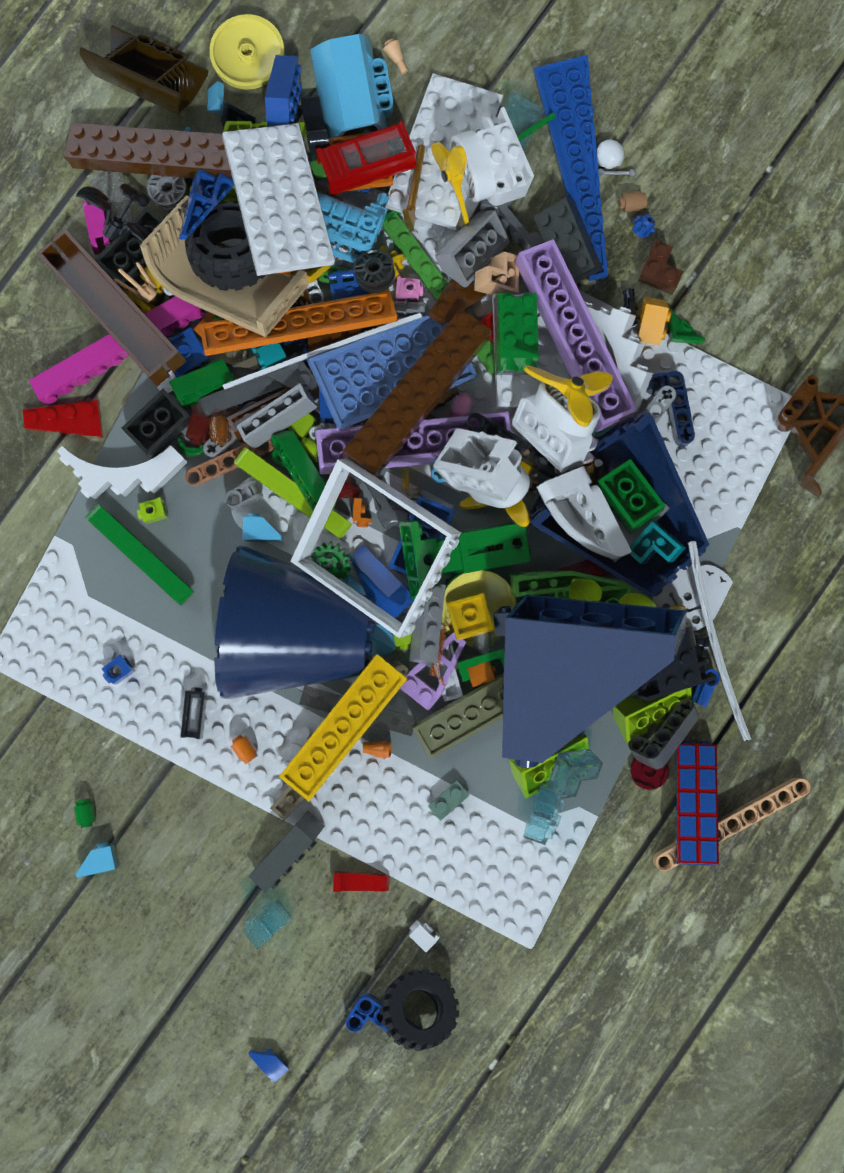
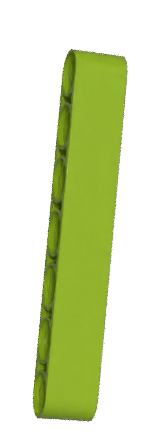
M244 447L233 463L311 518L313 511L297 484ZM331 510L323 528L342 540L352 524L337 512Z

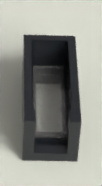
M191 687V691H185L181 738L203 739L208 692H203V688Z

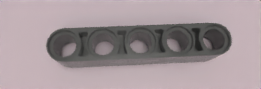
M265 374L226 390L223 389L199 399L198 403L204 418L207 420L244 407L251 401L257 402L287 387L274 379L268 378Z

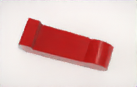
M335 871L333 892L389 891L390 876L378 873Z

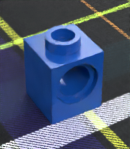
M119 655L102 668L104 679L109 684L112 683L114 685L119 684L136 671L125 655ZM116 666L121 668L119 676H115L113 673V669Z

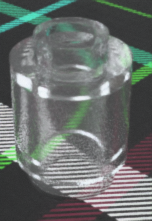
M492 632L473 636L476 651L484 654L491 652V649L494 648Z

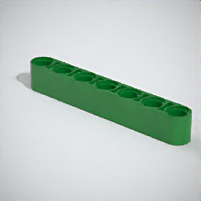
M99 503L85 516L98 531L180 606L195 592Z

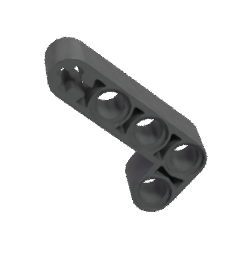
M690 699L681 700L651 741L640 736L633 737L629 741L628 747L636 760L654 769H660L667 763L699 719V713L693 701Z

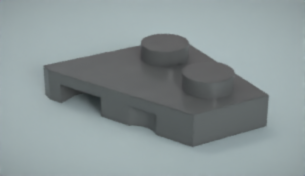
M294 353L284 361L298 357V354ZM303 361L266 374L268 378L274 379L291 389L298 384H301L308 391L318 386L315 377Z

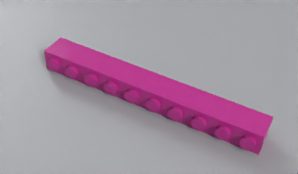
M175 296L145 313V315L165 337H169L173 331L186 327L194 319L202 318L208 311ZM109 334L35 376L29 382L38 399L44 404H50L55 402L61 395L71 393L75 387L88 383L96 375L104 374L110 367L120 365L129 355Z

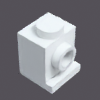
M416 920L409 928L411 930L409 937L425 952L440 938V934L437 932L435 934L432 933L434 930L426 922L423 924L421 921Z

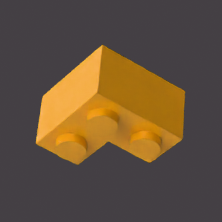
M643 297L639 314L640 323L636 336L640 339L639 342L660 345L661 340H665L667 329H664L665 322H669L671 310H669L670 307L666 300Z

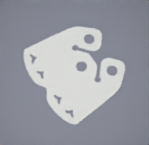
M692 564L686 570L680 569L676 573V580L670 584L668 583L663 588L661 594L653 597V602L658 608H662V605L665 603L675 606L672 598L669 597V593L674 594L673 596L678 605H683L688 609L699 606L700 600ZM703 565L700 567L712 620H714L733 582L721 569L712 565ZM706 571H709L710 573L714 572V574L709 576V574ZM720 577H722L723 580H726V582L721 583ZM687 592L692 595L689 601H686L683 597ZM696 609L686 614V622L693 625L694 631L706 626L702 609ZM695 615L700 617L698 624L692 622V617Z

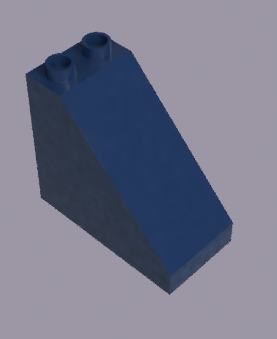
M525 595L505 619L502 758L514 759V763L517 766L524 768L535 767L539 763H543L673 662L685 635L687 610Z

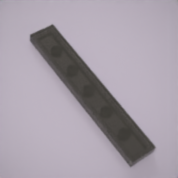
M304 685L299 704L330 713L343 696ZM384 708L371 725L412 736V728L416 723L417 717Z

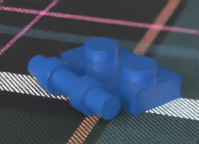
M354 267L352 268L353 270L341 271L340 269L335 270L336 272L328 273L329 281L337 280L336 284H330L332 300L370 294L358 286ZM354 277V281L343 282L345 278Z

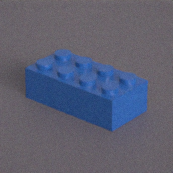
M275 55L265 95L267 127L295 124V115H297L300 94H302V82H299V76L301 77L302 65L298 64V56Z
M419 496L416 504L448 525L451 524L455 514L454 510ZM413 513L411 514L409 521H418V524L421 525L422 536L420 538H436L437 540L445 537L443 533ZM400 539L388 567L395 572L407 576L402 541Z

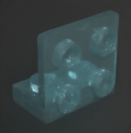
M513 92L508 97L505 109L517 136L541 121L545 111L544 108ZM535 132L519 141L523 150H526Z

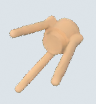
M139 262L136 265L148 285L144 283L140 286L119 268L118 271L138 290L135 291L116 278L114 282L146 303H149L158 293L155 290L156 285L150 280Z

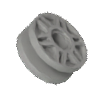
M151 175L148 180V194L156 207L163 211L171 212L186 195L189 196V187L185 178ZM167 188H172L169 192H165Z

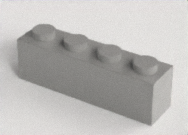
M298 384L237 425V428L243 440L253 449H256L271 439L272 435L283 431L316 409L317 405L310 392L301 384Z
M438 583L434 585L430 601L425 602L423 606L424 611L414 624L415 629L412 634L409 659L411 662L423 664L437 662L446 585Z

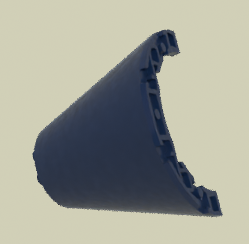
M642 413L635 420L631 417L598 438L599 441L596 448L589 452L595 457V460L600 459L604 463L606 475L631 459L662 502L669 507V510L657 522L686 547L674 562H668L656 552L646 564H640L630 554L621 557L614 563L610 558L587 549L569 536L550 514L541 495L538 496L529 512L531 514L529 521L546 534L653 598L661 594L663 588L668 583L670 584L676 580V573L680 569L686 570L691 566L692 562L688 545L690 541H696L698 556L703 555L710 544L653 416L650 413ZM595 460L569 470L570 472L584 466L592 481L589 484L590 487L597 485L599 480L597 467L594 464Z
M238 546L236 548V552L232 553L223 581V585H225V590H223L224 597H220L216 623L215 645L218 646V650L216 652L217 657H214L216 686L217 691L220 692V697L232 699L358 677L370 663V660H367L368 653L372 651V641H369V634L374 632L375 625L372 618L301 568L247 546ZM358 592L359 594L367 598L369 601L377 605V602H374V598Z

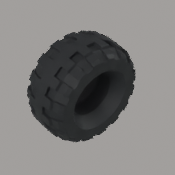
M226 201L223 204L218 203L188 238L185 239L186 254L193 272L211 287L217 286L219 290L228 291V289H235V291L243 290V287L248 285L251 287L257 284L258 279H263L266 276H257L240 206L234 203V201ZM230 239L243 240L240 244L230 248L216 246Z

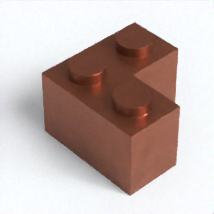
M655 240L638 281L673 295L684 272L666 264L673 247Z

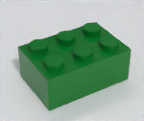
M631 459L598 480L597 486L601 489L607 503L630 534L661 514L665 508V504Z

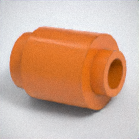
M239 735L232 740L233 745L230 747L245 765L258 756L256 748L247 735L244 737Z

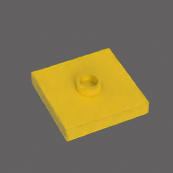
M484 592L446 602L457 641L495 631Z

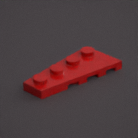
M98 400L23 409L24 428L27 430L103 438L100 403Z

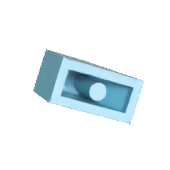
M249 513L248 517L243 516V540L245 542H283V537L263 517H260V514Z
M108 842L97 844V848L90 851L77 871L76 878L120 867L115 844L109 845Z

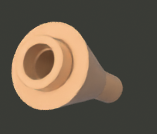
M388 40L384 44L383 51L397 64L403 75L408 72V69L403 61L399 40Z

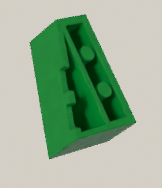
M222 359L215 360L208 366L168 382L178 401L187 410L199 404V399L223 390V385L234 381V378Z

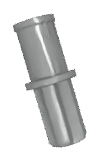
M408 300L393 301L397 313H404V315H407V313H425V303L408 302Z

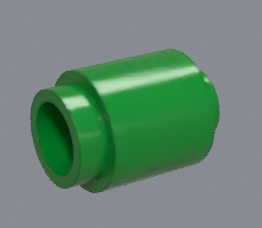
M91 798L75 801L76 825H81V828L93 826L92 822L96 821Z

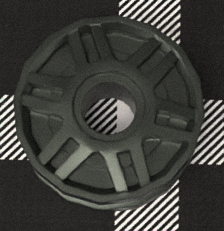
M370 249L360 254L354 262L356 281L362 290L369 293H380L387 290L395 280L394 263L392 257L387 252L380 249Z

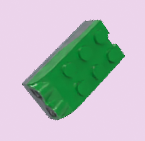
M498 293L494 298L496 375H529L524 371L525 366L529 365L538 368L539 361L537 293H523L521 296H512V293Z

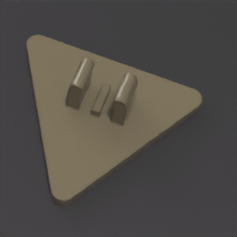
M251 348L225 352L219 358V360L223 359L228 365L255 371L259 370L256 355H254Z

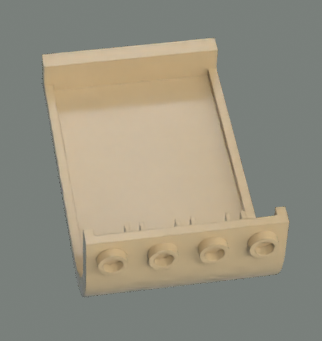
M186 195L140 245L147 267L156 280L176 297L266 337L309 286L307 272L299 270L296 275L292 274L291 276L278 273L267 274L263 279H258L257 284L251 287L248 285L243 287V290L237 291L235 289L224 291L219 290L217 286L211 287L193 272L186 254L185 239H179L189 196ZM223 243L216 245L221 248H230Z

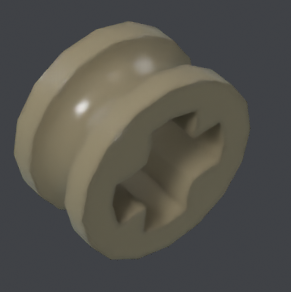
M422 488L405 490V493L408 495L407 498L410 500H418L419 496L423 497L420 494Z

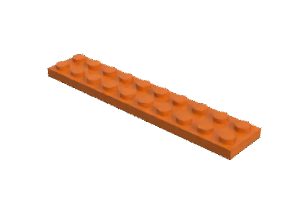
M390 290L380 293L290 308L266 337L228 320L200 324L204 353L205 356L397 322V314Z

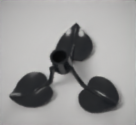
M125 183L121 184L120 191L130 200L120 216L111 219L112 204L108 202V197L103 192L90 186L83 187L77 192L76 197L83 198L97 208L107 211L104 222L106 226L102 231L106 238L114 241L119 234L122 235L123 231L128 229L129 232L143 242L152 233L149 228L138 222L135 224L128 222L123 227L122 218L133 201L142 207L149 204V198L133 186Z

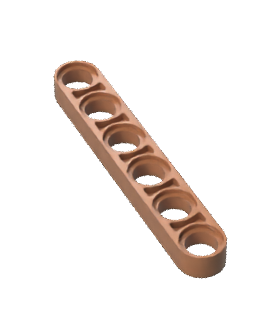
M271 439L267 441L269 448L266 451H261L259 447L253 449L246 443L189 469L185 474V480L189 485L196 487L239 468L235 464L230 467L225 466L224 460L230 456L235 461L244 447L250 449L260 458L272 453L275 448ZM211 464L217 467V471L213 475L207 473V467ZM193 472H197L200 476L199 480L195 483L189 480V476Z

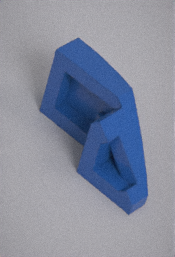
M266 1049L265 1052L249 1051L253 1061L274 1083L289 1070L288 1065L276 1053H272V1049Z

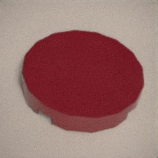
M634 757L630 765L631 779L642 789L654 790L664 785L667 781L669 767L666 763L662 768L654 769L639 762Z

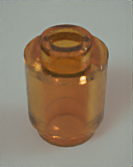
M225 416L212 417L209 423L210 440L217 446L226 445V442L230 441L229 423L226 421Z

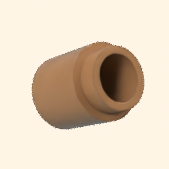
M641 191L622 193L621 197L618 198L619 209H622L623 212L641 211L647 207L646 193H641Z

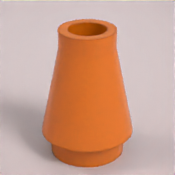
M383 740L363 743V754H369L384 760L391 757V742Z

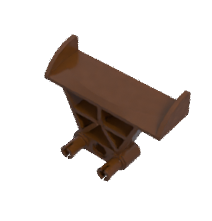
M810 375L779 413L776 427L781 432L791 430L812 462V465L804 474L800 486L819 498L822 490L814 478L844 440V423L839 428L828 421L838 406H844V396L819 392L818 378ZM813 401L818 419L798 421ZM798 403L802 408L796 409L792 404ZM822 403L833 404L825 414ZM822 428L833 435V437L818 456L810 443ZM814 429L808 438L802 432V430Z

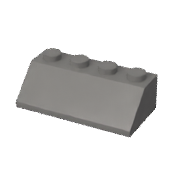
M479 211L469 221V224L465 225L435 255L442 271L463 287H467L475 279L476 271L487 267L491 263V258L498 255L510 243L496 211Z

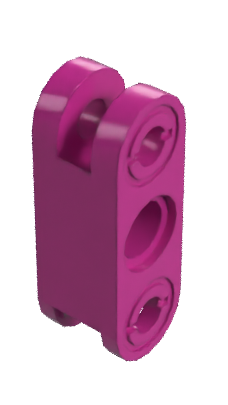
M83 200L93 253L98 255L101 254L100 237H103L105 248L113 242V240L106 238L102 233L106 226L104 222L107 211L101 210L94 205H89L88 201Z

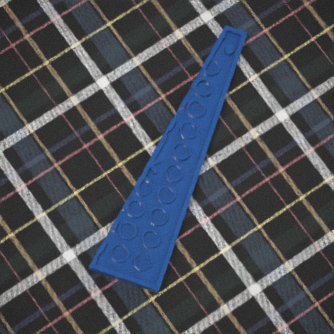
M588 55L536 67L533 72L545 117L553 112L556 115V118L549 121L547 125L566 197L575 201L603 268L588 277L590 282L606 278L608 276L603 232Z

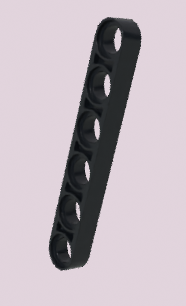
M472 413L466 419L465 425L469 431L484 432L488 435L487 429L493 428L498 436L510 438L517 442L514 450L520 452L522 462L552 479L559 476L555 473V467L547 459L546 466H541L538 463L539 457H545L530 442L479 413ZM475 418L479 420L480 426H472L470 419ZM521 448H528L530 456H524L521 453Z

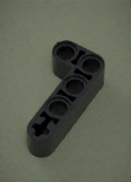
M319 95L300 98L311 161H317L316 149L329 147L328 133L324 125Z

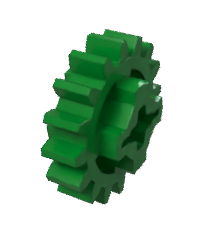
M332 541L329 542L328 546L325 543H322L320 547L317 546L314 550L315 552L310 556L313 558L311 560L319 566L321 563L322 568L339 580L341 578L345 579L346 573H349L351 570L349 566L352 564V561L348 560L351 555L344 553L346 548L340 549L339 543L333 546Z

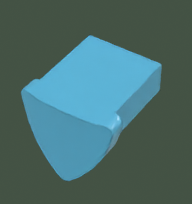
M217 81L208 89L207 111L222 114L225 103L224 84Z

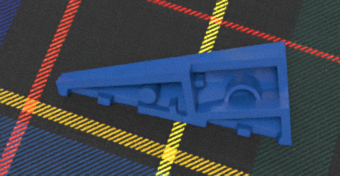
M201 169L198 170L193 179L179 239H187L234 187L233 179L219 173L218 177H215Z

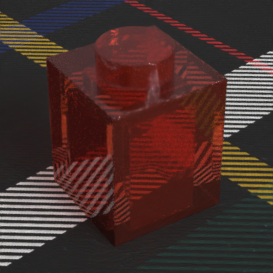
M192 414L185 436L192 444L198 446L201 443L205 444L209 439L213 422L211 419Z

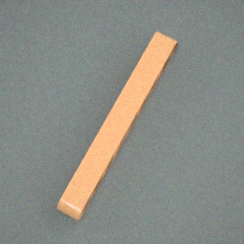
M792 778L718 818L719 843L806 796L810 791L809 782L802 778ZM801 782L802 790L797 792L795 785ZM781 791H784L786 794L783 801H780L778 798ZM767 800L769 807L766 810H762L761 804ZM750 809L752 816L746 820L744 813ZM730 819H734L735 825L729 829L727 822ZM677 841L654 854L652 861L659 870L668 871L678 866L676 856ZM666 856L667 863L664 866H660L658 863L659 859Z

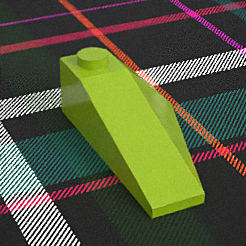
M691 688L650 701L628 696L613 707L614 720L626 744L633 737H643L648 733L647 729L653 724H660L663 721L662 718L667 713L672 712L681 700L692 699Z
M586 735L575 737L547 760L535 767H520L514 763V759H509L511 772L524 797L527 799L542 791L548 786L546 783L555 776L557 778L561 775L560 771L565 766L573 765L589 751L588 737Z

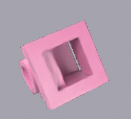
M397 276L396 300L419 302V296H423L424 285H420V279ZM406 287H414V288H413L412 290H408Z

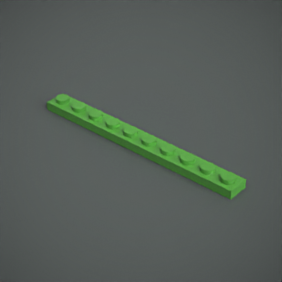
M395 213L383 222L382 228L400 253L404 254L405 260L435 301H437L448 283L397 213ZM489 340L476 357L491 376L495 373L494 346Z

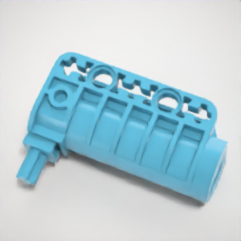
M317 192L333 256L354 263L361 253L375 248L387 213L386 205L389 197L386 196V193H379L375 204L371 203L370 207L366 206L365 209H361ZM345 245L349 248V251L344 253L339 250V247Z

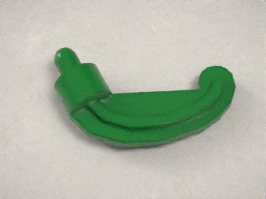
M181 438L177 439L178 449L185 456H198L204 452V445H201L200 449L188 448Z

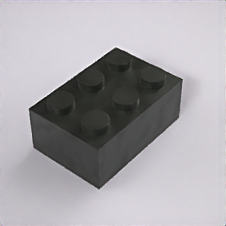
M162 389L121 429L148 457L153 459L194 420Z

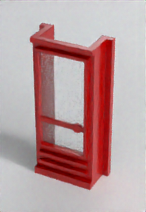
M400 121L399 124L323 149H316V159L318 164H322L327 176L331 196L417 168L416 151L403 121Z

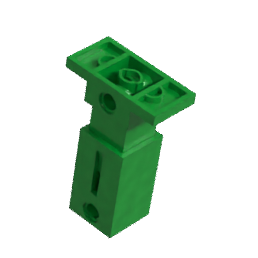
M418 521L399 522L410 598L415 600L446 538L437 540L436 538H420L422 536V528ZM508 522L459 531L461 532L458 538L459 543L450 553V561L440 574L442 578V573L451 571L465 574L529 562L531 548L527 541V526L521 527L515 522Z

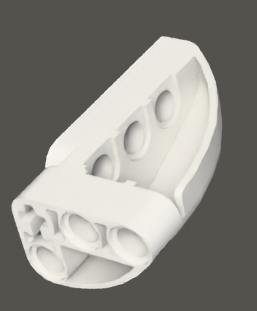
M584 466L537 486L550 514L562 529L578 543L610 559H618L632 552L601 489L597 485L589 486L592 481Z

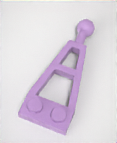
M452 633L444 641V647L438 650V655H440L442 650L454 640L459 643L451 661L444 655L440 658L442 660H439L448 668L442 678L444 682H440L437 690H434L416 675L427 665L419 663L406 676L408 678L407 681L400 688L428 711L432 709L441 697L467 643L464 639L457 641L455 633Z

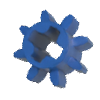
M641 214L632 221L634 224L632 230L640 238L644 236L646 238L650 237L656 231L654 228L655 220L648 214L644 216Z

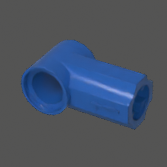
M705 668L706 674L711 672L716 676V680L697 685L691 697L694 703L706 708L715 686L720 681L719 673L709 668Z

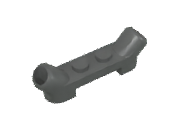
M487 199L480 201L479 211L495 210L503 228L509 231L513 241L518 243L523 248V251L544 243L543 238L537 231L530 235L510 211L512 201L498 206L490 204Z
M350 472L357 486L364 482ZM364 482L381 509L376 514L386 531L393 526L399 527V522L409 521L410 514L408 511L392 508L389 504L391 502L390 498Z

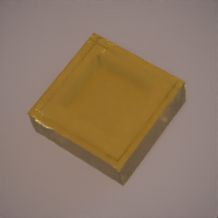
M407 469L400 470L402 492L409 489Z

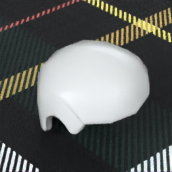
M612 139L601 142L597 148L598 164L606 169L622 165L625 158L622 145Z

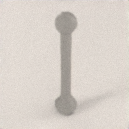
M634 169L629 171L598 170L599 177L604 175L635 176L636 174Z

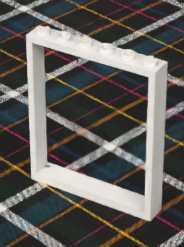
M338 459L291 562L391 633L401 638L410 635L414 631V624L422 615L425 602L431 598L432 589L439 582L442 569L449 563V555L457 547L461 532L353 461ZM349 472L447 536L403 624L309 559Z

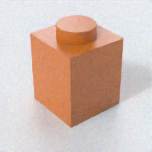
M489 661L467 668L472 687L490 682L497 675L494 664L490 665Z

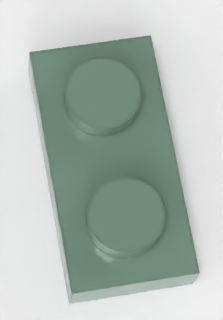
M456 780L432 801L428 807L441 821L469 797L470 794Z

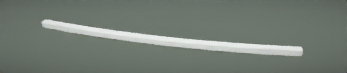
M418 313L397 320V322L386 324L224 384V390L346 344L420 319L422 315Z
M690 541L688 545L693 573L714 657L743 740H751L717 639L705 591L696 541Z

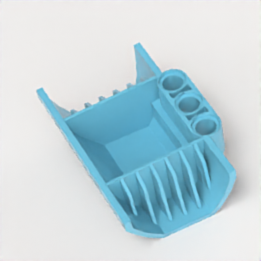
M355 34L329 39L310 49L317 92L328 139L342 137L346 131L374 125L379 130L386 128L385 118L393 114V97L387 64L381 58L374 59L371 39L363 34ZM382 69L381 72H376L375 70ZM380 86L386 87L384 90L378 89ZM382 104H388V105H389V106L386 107V108L381 107Z

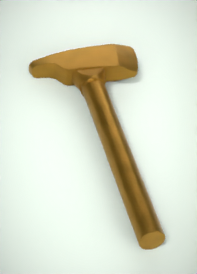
M418 145L416 155L417 168H414L407 209H403L404 220L410 231L414 230L415 205L425 153L424 145Z

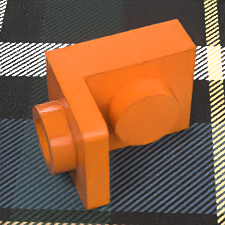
M354 498L353 524H357L356 527L367 528L368 525H372V519L361 518V515L365 516L366 504H362V499Z

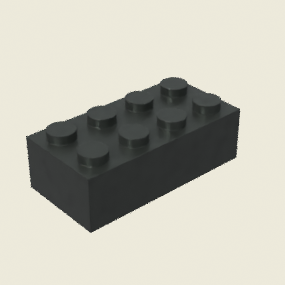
M565 197L534 216L544 243L554 239L575 284L603 269L574 200Z
M146 207L132 223H141L153 232L162 220L149 207ZM128 229L123 231L122 235H119L95 259L99 266L113 280L116 278L131 288L134 285L118 269L121 268L138 282L141 278V272L136 263L139 262L143 269L147 266L140 247L142 241L129 232Z

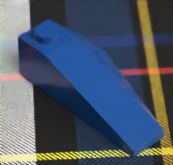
M364 545L349 557L367 596L374 598L377 606L396 619L414 602V600H411L410 592Z

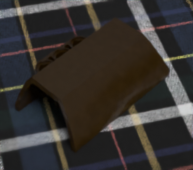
M113 25L110 26V53L106 54L105 57L83 47L80 48L79 52L85 65L94 76L177 115L193 102L209 73V70L186 60V54L150 36H135Z

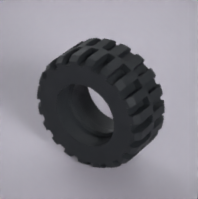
M415 969L402 974L387 987L386 993L381 1000L382 1008H380V1015H383L382 1025L383 1027L386 1026L388 1030L386 1033L389 1038L392 1036L395 1039L394 1043L398 1046L403 1045L404 1049L407 1050L415 1049V1051H422L438 1046L450 1037L451 1031L457 1025L455 1020L459 1017V1010L456 1009V1006L459 1005V1001L454 998L453 994L456 992L454 988H449V981L446 978L442 980L437 972L430 973L428 969L421 971ZM422 991L433 1000L436 1007V1018L430 1027L416 1029L406 1021L402 1007L405 997L410 992Z

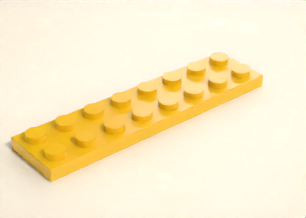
M376 654L280 774L279 778L308 802L311 801L408 678L379 654Z

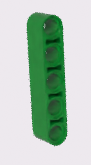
M287 429L272 435L271 441L276 452L314 512L326 486L325 482L293 430Z

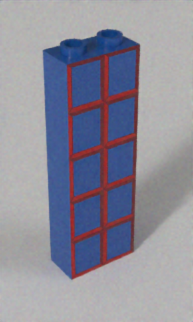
M682 741L676 749V837L678 865H719L717 745H712L710 741H701L700 744H692V741Z

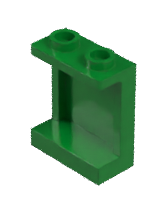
M503 649L458 662L457 667L462 682L471 680L467 668L499 659L502 669H504L505 652Z

